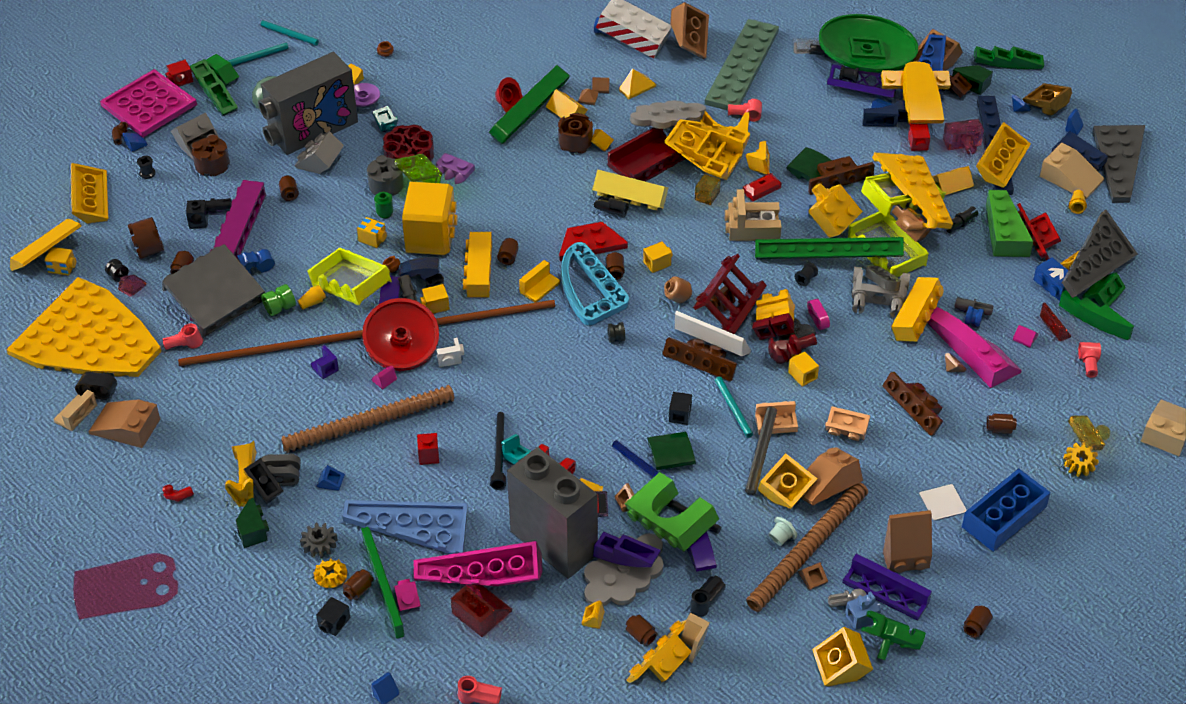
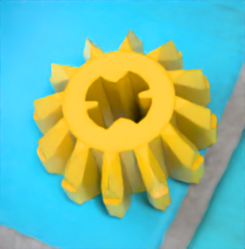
M1085 442L1082 443L1081 447L1074 443L1073 448L1068 447L1067 453L1063 456V459L1066 460L1064 466L1070 467L1069 473L1077 472V477L1080 476L1081 472L1088 476L1089 471L1094 472L1095 466L1099 463V460L1096 459L1098 453L1092 452V446L1086 448Z

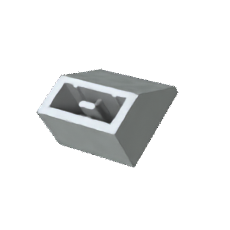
M206 113L171 130L179 147L192 159V144L194 142L207 138L210 135L218 136Z
M330 131L324 135L321 133L314 141L310 140L305 145L306 150L298 155L295 167L320 174L331 166L344 145Z

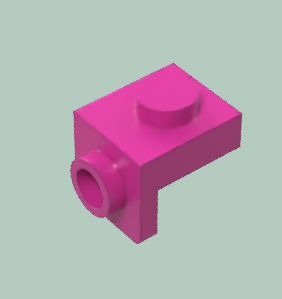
M409 579L397 581L398 585L393 588L399 611L420 607L415 581L410 582Z

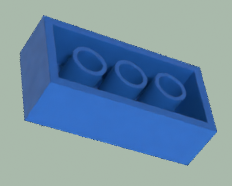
M1018 468L965 512L962 528L994 552L1047 507L1051 492Z

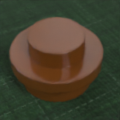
M388 41L379 43L377 47V53L381 56H389L394 51L393 46Z
M390 256L382 264L388 267L390 273L398 270L400 260L395 258V256Z

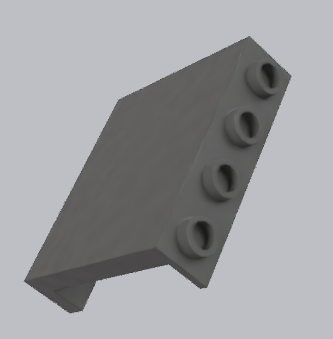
M225 244L213 248L210 253L199 256L193 263L182 266L179 271L167 275L162 280V290L164 292L168 290L198 326L202 338L261 303V295L265 293L263 288Z

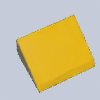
M595 129L591 140L602 151H606L614 141L613 138L601 129Z
M600 600L585 608L581 622L583 626L600 629L605 612Z

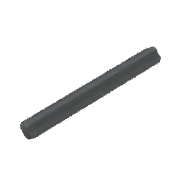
M768 407L765 413L745 491L748 494L754 495L757 491L777 414L776 408Z

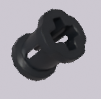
M842 65L839 80L846 79L857 83L859 68H847Z
M146 155L137 159V165L140 167L139 174L143 179H150L156 174L155 169L152 167L153 159L150 156Z
M810 262L805 263L803 269L794 275L796 282L801 286H807L810 279L818 275V269Z

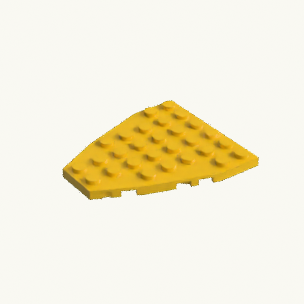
M79 277L6 349L8 355L40 369L49 366L54 367L55 371H61L64 368L71 369L72 373L84 374L85 372L114 373V376L120 377L125 375L139 377L162 352L160 345L142 321L108 289Z

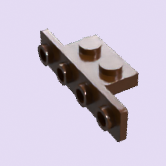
M850 156L818 164L817 170L821 176L809 180L808 192L812 195L811 189L820 183L826 189H830L839 184L844 186L865 180L866 177L874 176L875 164L870 162L857 166Z
M671 337L666 339L663 350L664 356L722 377L728 381H732L734 378L737 363L725 359L727 352L722 351L720 347L715 345L709 346L700 339H692L687 343Z
M891 372L883 383V388L930 436L935 435L943 423V420L937 415L942 410V407L937 403L938 400L931 396L922 384L905 383L895 372Z

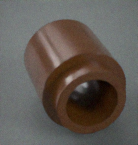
M289 175L283 176L279 181L281 196L286 201L295 200L299 195L296 180Z
M506 238L501 243L497 255L498 261L504 265L513 264L519 250L518 242L513 238Z
M188 251L177 252L170 266V273L174 274L182 266L193 263L194 257Z
M612 252L606 256V269L615 280L621 279L625 273L624 256L620 253Z
M993 413L987 416V431L1012 434V431L1016 430L1017 420L1013 418L1012 414Z
M365 569L356 571L343 584V594L350 600H358L372 586L374 581L372 575Z
M974 606L964 622L963 629L965 633L974 638L982 635L993 618L990 610L985 606Z
M640 614L631 616L626 622V631L640 644L648 646L658 635L655 627Z

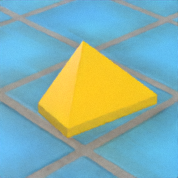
M632 69L619 87V91L628 99H631L656 87V83L647 75Z

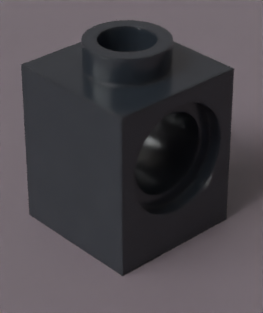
M205 200L187 201L186 216L189 229L207 228L208 211Z
M673 392L669 407V422L688 425L692 408V394Z
M330 597L316 614L319 629L324 633L336 636L351 618L349 606Z

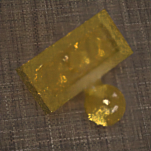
M1088 416L1070 417L1068 420L1069 424L1081 443L1085 442L1086 448L1092 446L1093 450H1102L1105 443L1103 440L1108 439L1110 436V429L1107 426L1099 425L1095 428Z

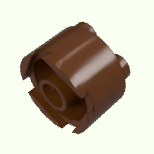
M572 113L566 118L565 116L562 117L558 122L560 149L585 153L592 145V121L589 120V117L580 113Z
M210 135L192 144L194 165L199 174L204 175L205 173L210 174V176H217L228 169L227 166L228 164L230 165L227 145L217 135Z
M153 217L128 224L130 234H134L131 237L134 247H139L136 250L140 259L164 251V246Z

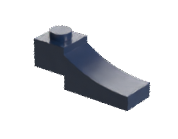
M897 100V103L885 107L866 108L863 110L862 126L897 127V122H908L905 100Z

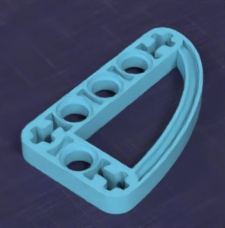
M574 243L566 250L561 267L562 285L572 309L583 324L594 325L628 307V294L585 243ZM572 259L578 263L605 298L584 308L573 289L569 276V265ZM592 261L595 264L593 266H588L585 264V262ZM601 273L605 275V277L597 278L595 275ZM613 286L615 289L609 291L605 287ZM608 306L610 309L608 311H603L600 309V307Z

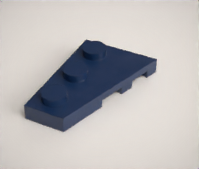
M1071 131L1052 148L1053 152L1060 143L1076 149L1097 171L1106 164L1108 159L1106 154Z

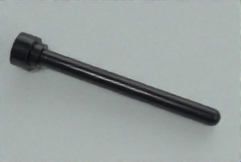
M503 412L497 413L495 472L490 477V486L496 490L506 487L501 444L504 440L505 415Z

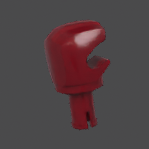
M814 333L801 338H797L795 334L789 336V340L775 342L771 337L768 341V353L777 364L789 362L793 356L801 354L802 349L817 345V339Z

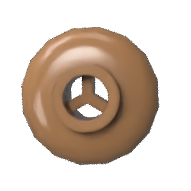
M675 276L665 283L664 292L666 298L677 303H684L691 297L692 288L689 281Z

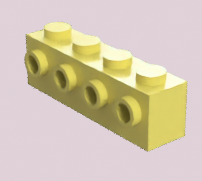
M597 169L592 190L597 191L599 196L607 197L609 194L613 195L614 199L631 200L630 204L641 206V203L647 204V208L657 211L658 207L664 208L668 187Z

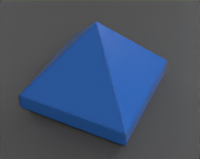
M1012 95L1014 112L1031 110L1019 97Z

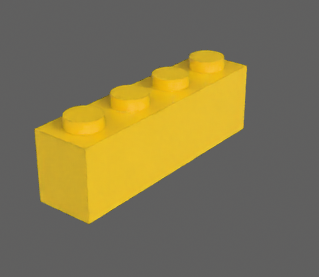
M470 232L469 239H466V250L468 252H465V263H468V265H464V276H467V279H463V290H467V297H489L492 232Z
M917 278L891 326L896 341H918L927 322L930 320L931 314L937 307L940 297L943 296L944 289L939 278Z

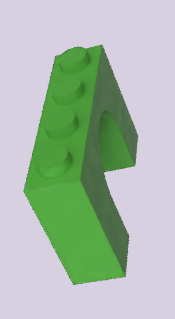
M659 472L625 503L628 509L627 514L634 522H640L646 530H652L658 538H664L673 548L677 547L684 552L719 520L714 506L700 497L677 516L670 518L659 517L660 511L679 494L674 481Z

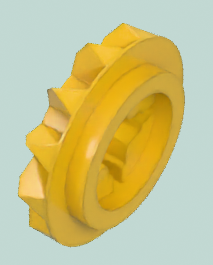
M331 558L329 561L322 560L320 565H316L313 572L316 583L325 588H334L341 585L346 580L348 574L345 564L341 563L339 559L335 561ZM334 569V573L327 575L326 571Z

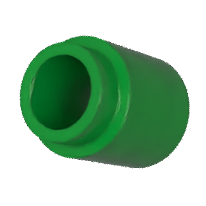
M388 192L376 194L374 201L377 215L383 219L389 218L394 211L392 195Z

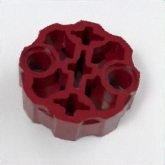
M400 125L394 127L391 132L386 133L383 137L384 156L400 161L403 171L420 170L434 158L433 136L430 131L424 130L419 125Z

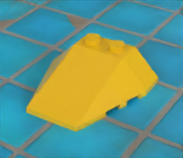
M680 119L665 139V143L704 172L727 180L743 155L750 132L733 126H729L728 129L718 127V124L707 126L701 125L702 122Z

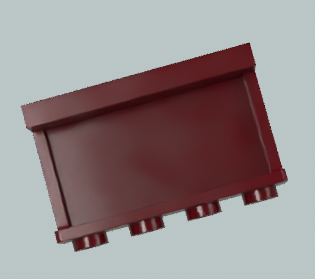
M653 127L608 152V167L618 175L646 182L686 158L665 143V139L668 136L664 134L663 129Z

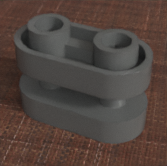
M268 454L261 458L280 486H291L299 482L301 459L297 455Z

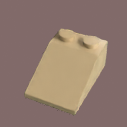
M1060 143L1042 163L1041 178L1071 193L1075 190H1081L1084 193L1085 200L1104 181V177L1076 149Z
M1160 400L1146 424L1141 442L1180 456L1186 443V409Z

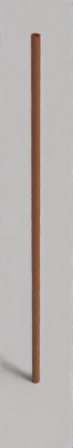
M555 300L436 318L438 325L552 308L555 307ZM362 330L180 358L178 362L179 366L362 338Z

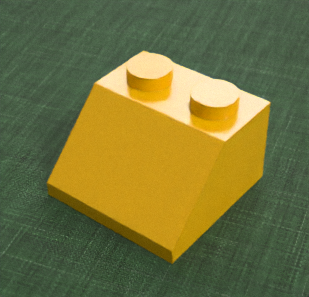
M785 453L760 481L758 491L771 502L792 509L818 478Z
M841 628L812 649L823 683L827 687L858 681L873 670L860 633L849 628Z

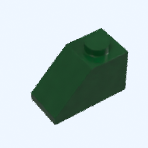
M979 65L956 67L953 69L952 76L954 77L959 72L972 85L970 91L981 95L991 85L993 71Z

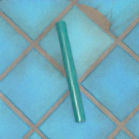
M264 20L261 21L260 25L267 29L316 46L319 43V40Z
M286 42L228 60V62L234 66L289 49Z
M717 377L715 382L747 438L752 437L753 432L722 377Z

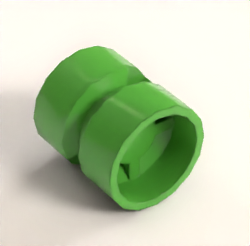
M287 284L277 287L275 292L271 290L261 295L263 305L271 317L279 314L282 308L287 310L296 306L295 297Z

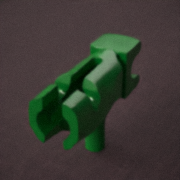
M874 611L866 612V616L871 618L874 623L872 627H862L861 631L883 639L877 658L886 660L890 645L894 643L900 645L901 648L920 650L926 634L924 631L913 628L909 633L910 628L906 624Z

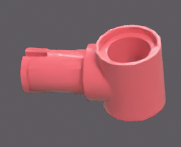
M751 99L744 103V105L728 104V115H744L745 112H749V121H758L761 118L762 102L758 99Z
M192 323L182 327L178 334L163 338V345L166 350L181 345L194 349L203 343V338L197 326Z
M1080 342L1078 357L1083 359L1085 363L1086 376L1094 378L1098 374L1097 362L1101 356V344Z

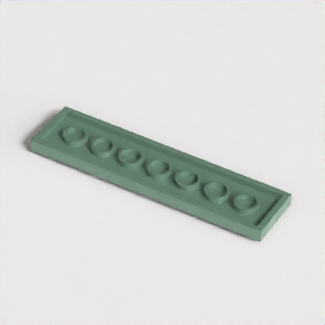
M751 19L747 20L709 90L704 105L728 110V104L741 105L779 32V26Z

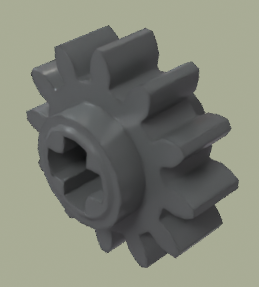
M315 523L314 528L307 526L308 532H301L302 539H300V543L304 553L310 552L311 557L319 553L320 558H322L324 552L331 554L330 548H336V541H338L337 533H334L333 527L327 529L326 523L322 527Z

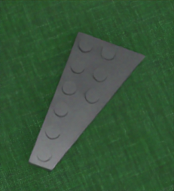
M1102 125L1093 127L1097 149L1108 156L1107 162L1102 168L1112 203H1124L1131 200L1145 125Z
M1107 210L1101 212L1062 281V284L1072 298L1138 255Z

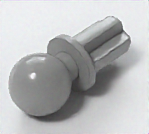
M854 589L851 594H849L848 590H845L844 593L830 595L828 597V604L830 607L847 606L848 601L857 599L859 595L865 596L867 594L862 589Z

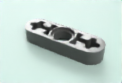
M874 265L866 267L865 276L886 290H900L901 280L882 267Z

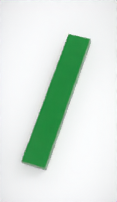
M368 527L361 528L363 542L396 639L404 637L403 623L372 533Z

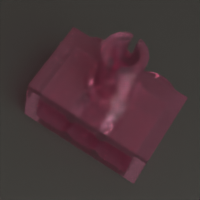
M979 119L945 123L943 141L948 150L965 148L968 155H970V151L971 154H974L977 151L976 146H981L984 129Z

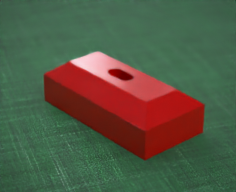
M770 173L744 185L742 189H744V194L755 201L780 189L782 183Z

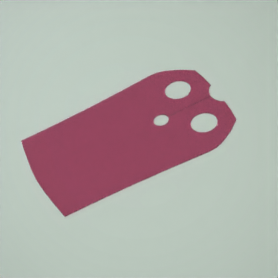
M151 553L107 565L74 571L73 592L79 619L165 604L178 593V582L173 578V572L176 570L173 558L160 553ZM162 561L166 564V568L162 572H155L153 570V565L156 562ZM147 579L148 582L147 584L142 585L140 584V580ZM161 584L169 586V591L165 595H158L156 593V588Z

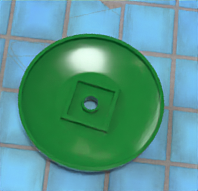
M848 14L835 17L821 27L818 37L822 50L830 58L847 67L859 68L860 71L878 73L882 71H897L903 69L905 64L914 62L918 54V43L912 33L896 22L874 15Z

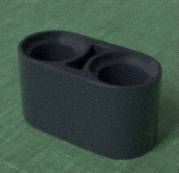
M85 372L76 384L75 391L78 395L82 396L89 390L94 393L95 399L106 400L109 399L116 388L117 380L109 374Z

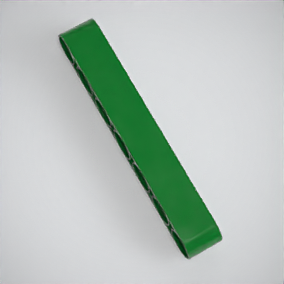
M556 65L490 129L489 134L501 144L505 143L551 98L555 90H559L567 82L570 75Z

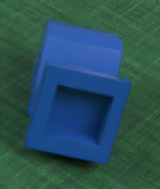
M262 249L256 254L252 251L251 253L243 252L237 255L239 262L250 274V270L254 266L263 273L271 270L275 265V261L267 249Z

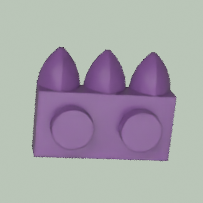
M444 153L436 162L434 174L438 176L445 172V180L455 177V184H459L471 175L475 170V165Z

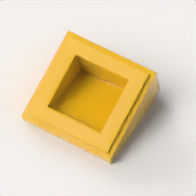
M352 63L348 65L352 69L353 84H358L364 79L363 70Z

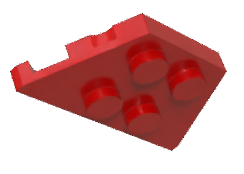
M603 222L570 227L566 230L559 253V260L562 261L566 250L577 242L585 243L594 254L627 249L628 242Z

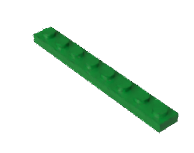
M904 237L755 240L756 259L904 257Z

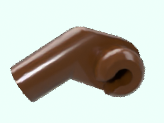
M120 122L112 130L115 145L122 144V133L128 131V124L126 122Z

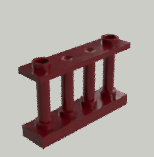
M739 254L732 257L727 256L721 262V268L705 291L696 298L697 302L693 307L697 310L705 306L722 324V330L732 334L736 333L767 286L763 280L752 283L735 265L740 257ZM730 271L746 287L747 292L745 295L727 277ZM721 283L738 299L739 304L737 307L718 289ZM713 295L730 311L729 314L731 316L729 319L710 301Z

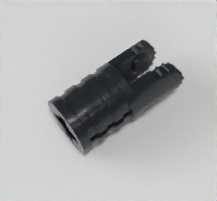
M604 196L599 197L593 204L600 211L621 217L627 215L629 208L628 201Z

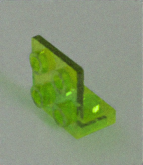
M424 154L394 160V164L412 182L421 180L425 183L441 182L442 172Z

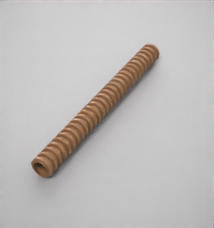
M446 385V388L440 387L439 390L436 388L434 391L430 390L429 393L423 392V395L417 394V397L411 396L410 399L407 397L405 400L401 399L400 402L394 401V404L388 403V406L382 405L381 408L378 406L375 410L372 408L371 411L365 410V413L359 412V415L353 414L352 417L349 415L346 419L342 417L341 420L336 419L335 422L330 421L329 424L323 423V426L317 425V428L313 426L312 429L309 430L307 428L304 432L300 430V433L294 432V435L282 436V445L285 452L289 453L290 450L295 451L296 448L302 449V446L308 447V444L312 446L315 442L318 444L321 440L325 442V439L331 440V437L337 438V435L343 436L344 433L349 434L350 431L353 433L356 429L360 431L361 428L366 429L367 426L372 427L373 424L378 425L379 422L384 423L385 420L389 422L390 419L395 420L396 417L401 418L402 415L408 416V413L413 414L414 411L417 413L419 410L424 411L425 408L430 409L431 406L437 407V404L442 405L443 402L446 404L449 400L453 402L455 398L450 385Z
M860 482L849 487L827 513L793 547L789 554L770 572L766 579L746 598V602L752 610L760 612L774 595L778 593V590L790 580L805 561L813 555L820 545L824 543L864 497L868 495V489L863 483Z

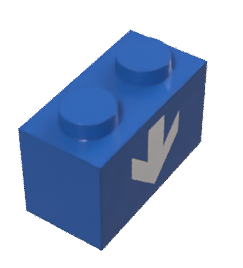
M1052 257L1036 266L1033 280L1060 301L1062 292L1066 290L1062 281L1068 269Z

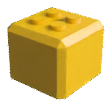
M409 182L402 214L406 253L446 255L450 252L452 238H455V226H457L458 216L455 215L457 203L454 201V190L450 184Z

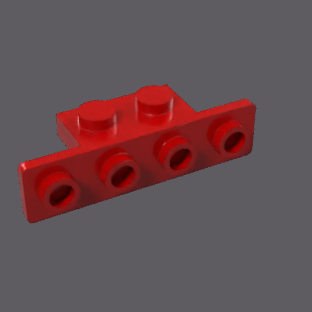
M1020 203L1017 204L1019 208L1018 213L1022 221H1026L1025 226L1028 232L1033 234L1031 238L1034 246H1039L1036 249L1039 256L1047 261L1050 258L1045 249L1061 242L1058 233L1046 212L1029 220Z

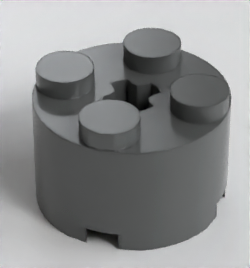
M380 155L368 165V185L374 195L380 192H388L390 194L393 193L394 196L403 189V170L400 161Z

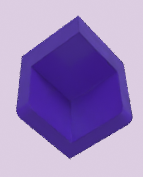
M324 345L321 347L323 356L311 363L312 369L322 379L339 371L337 357Z

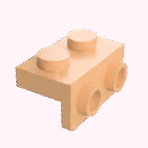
M795 401L756 404L755 419L758 435H760L768 407L777 409L772 434L798 432Z
M831 406L825 428L831 435L840 436V434L847 435L851 440H864L870 415Z

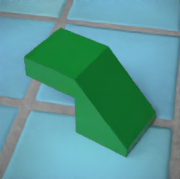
M218 54L206 59L211 70H214L225 86L239 78L231 63Z

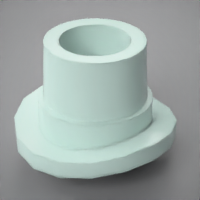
M781 517L774 519L775 527L768 535L776 544L782 546L788 539L797 538V532L790 522Z

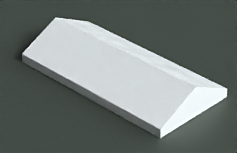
M676 311L675 329L740 356L750 354L751 349L744 338Z

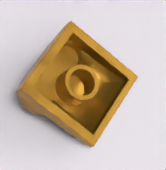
M1043 83L1025 96L1023 101L1042 108V112L1046 115H1054L1070 102L1072 89L1071 87Z

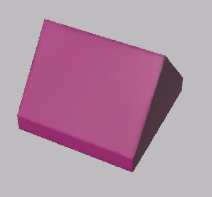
M1018 325L1013 340L1031 347L1038 337V333Z
M389 366L373 376L371 380L383 390L397 380L394 367Z

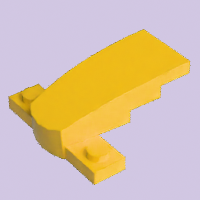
M916 61L905 64L903 71L881 72L882 89H903V100H905V110L908 112V123L944 122L939 89L950 88L949 71H932L930 64Z

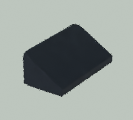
M261 458L244 468L245 475L248 479H253V486L266 505L284 492Z

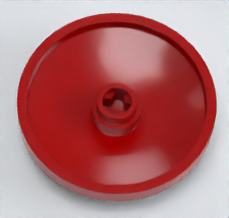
M407 298L390 299L377 305L366 317L362 330L363 344L371 359L384 368L393 366L395 371L412 370L426 363L436 351L439 342L438 323L433 313L423 304Z

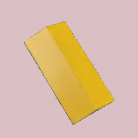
M1003 122L976 167L986 182L1004 188L1031 143Z
M71 163L72 214L87 224L108 220L107 170Z
M66 219L11 257L10 269L13 271L26 266L82 226L78 222Z

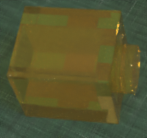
M704 174L695 186V200L712 205L720 193L721 179Z

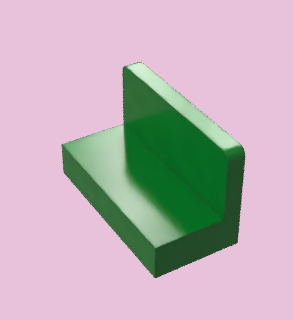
M1116 272L1108 274L1094 283L1082 298H1095L1100 307L1105 304L1110 306L1126 287Z

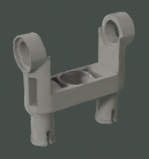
M854 266L852 298L854 302L852 310L857 313V308L859 307V313L864 312L865 302L891 305V317H895V312L898 315L907 297L910 273H903L900 276V290L889 291L879 285L862 283V267ZM875 293H882L884 296L879 297Z

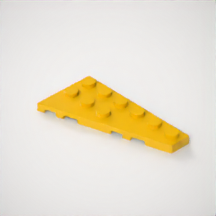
M874 152L873 160L881 163V169L884 172H889L892 176L891 180L905 196L912 198L914 206H919L922 209V215L926 219H938L937 228H952V219L924 157Z

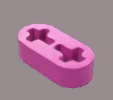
M819 299L808 301V312L818 330L829 328V317Z

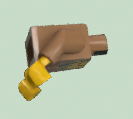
M899 204L891 212L899 218L895 223L916 242L922 241L938 225V219H925L914 209L908 208L905 210Z

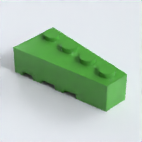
M988 190L986 212L993 256L1030 257L1033 240L1007 190Z

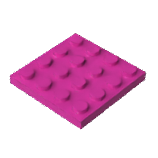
M153 69L102 99L100 104L121 122H126L129 128L143 138L196 106L197 101L157 70Z

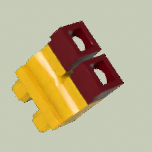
M780 290L778 296L774 297L769 293L762 294L761 300L756 301V322H753V330L759 340L776 337V334L781 336L794 333L795 304L788 290ZM783 324H786V326L788 327L786 329H781ZM766 328H768L770 331L768 333H763V331Z

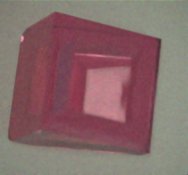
M136 275L124 276L120 278L118 290L132 297L146 286L147 282Z

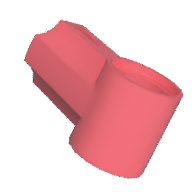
M463 676L459 679L458 699L462 703L499 704L502 694L501 687L477 682L472 676Z

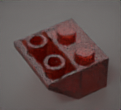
M466 585L450 598L452 614L481 637L512 612V608L483 585Z

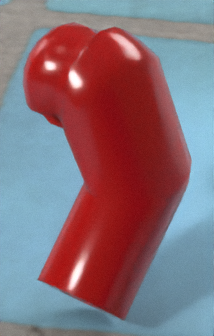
M170 484L162 488L163 496L176 502L194 495L190 486L179 491L174 490Z

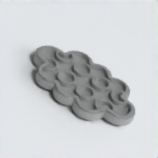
M676 100L641 105L636 107V112L631 114L630 122L637 126L651 125L654 128L667 129L675 126L680 119L700 122L701 116L706 111V106L699 103L686 104Z
M643 534L636 539L660 549V554L662 553V540L655 534ZM660 554L652 567H629L597 558V561L589 563L584 570V578L588 583L584 591L586 602L590 605L600 600L603 606L611 601L617 605H627L633 602L636 593L646 591L650 587V579L659 577L663 572V560Z

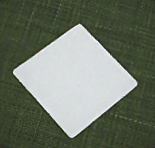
M953 484L919 493L927 509L931 510L933 520L967 511Z

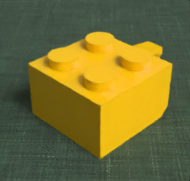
M820 183L811 189L816 196L817 202L809 209V214L829 238L840 235L863 212L841 184L826 189Z

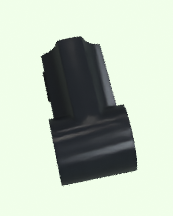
M716 575L710 576L700 589L693 591L690 604L692 614L698 617L708 614L709 607L726 588V584H724L720 577Z

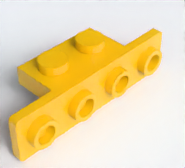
M686 620L682 622L676 621L669 628L671 632L667 636L663 635L656 642L658 646L654 650L650 649L642 657L644 661L641 664L637 663L629 671L631 675L626 679L629 683L637 680L647 668L661 682H664L691 654V650L678 637L684 630Z

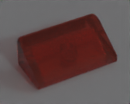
M1043 303L1040 317L1059 341L1071 338L1065 326L1049 306Z

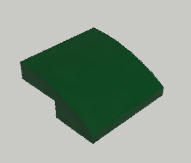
M805 147L790 162L786 169L798 179L803 176L809 182L810 179L821 176L817 170L818 164L832 160L814 149Z
M686 431L647 437L656 470L696 464Z

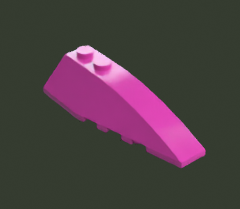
M939 307L934 309L927 323L990 388L1021 373L1022 370L997 345L972 330L950 313Z
M536 541L414 560L415 581L504 586L539 580L543 572L542 553Z

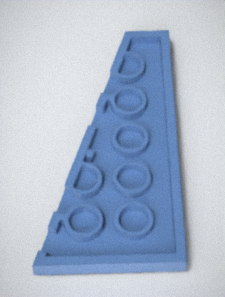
M345 500L343 521L363 528L368 527L370 530L445 553L456 554L464 552L468 503Z

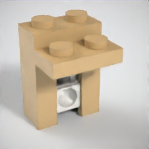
M737 189L736 197H733V203H728V210H725V221H728L725 229L726 233H729V241L780 239L781 220L778 217L780 212L779 202H745L744 189Z

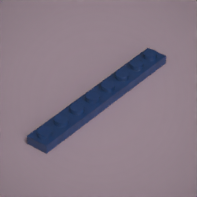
M978 96L977 103L987 149L999 130L1001 123L995 96ZM1012 177L1004 188L993 184L994 190H1007L1009 195H1013Z

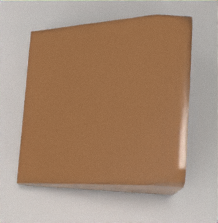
M820 562L798 571L809 590L828 582Z

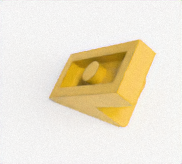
M766 141L759 142V149H756V152L746 154V159L751 170L770 174V154Z

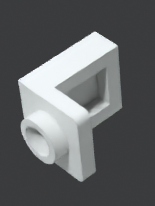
M454 338V346L437 349L439 367L462 364L461 356L464 355L463 344H459L458 338Z

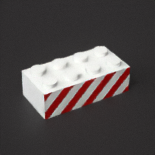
M611 0L601 13L596 28L654 59L667 41L672 26L625 0Z

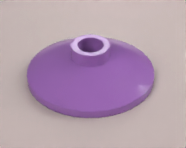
M370 83L354 85L356 106H370L380 98V91L375 85Z

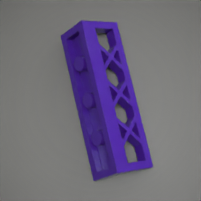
M832 64L827 85L892 98L895 97L896 89L876 87L879 84L882 86V82L879 79L881 77L880 73L859 70V75L862 79L857 83H853L852 80L845 81L833 78L835 68L841 69V66ZM872 75L876 77L878 83L871 86L865 79Z
M857 553L853 557L851 568L842 582L853 589L864 590L867 595L871 591L877 601L917 621L929 605L932 594L931 590ZM853 574L862 577L863 581L855 582L850 578ZM876 584L881 587L882 591L875 592L870 589L869 585ZM896 594L900 596L901 600L893 601L889 599L888 595ZM914 603L920 606V608L915 612L909 609L907 604Z

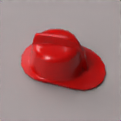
M510 77L502 79L495 92L497 102L502 105L506 113L523 98L518 82Z

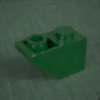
M254 498L248 500L235 520L244 548L268 541L266 532H269V527L266 519H261L263 516L260 504L256 505Z

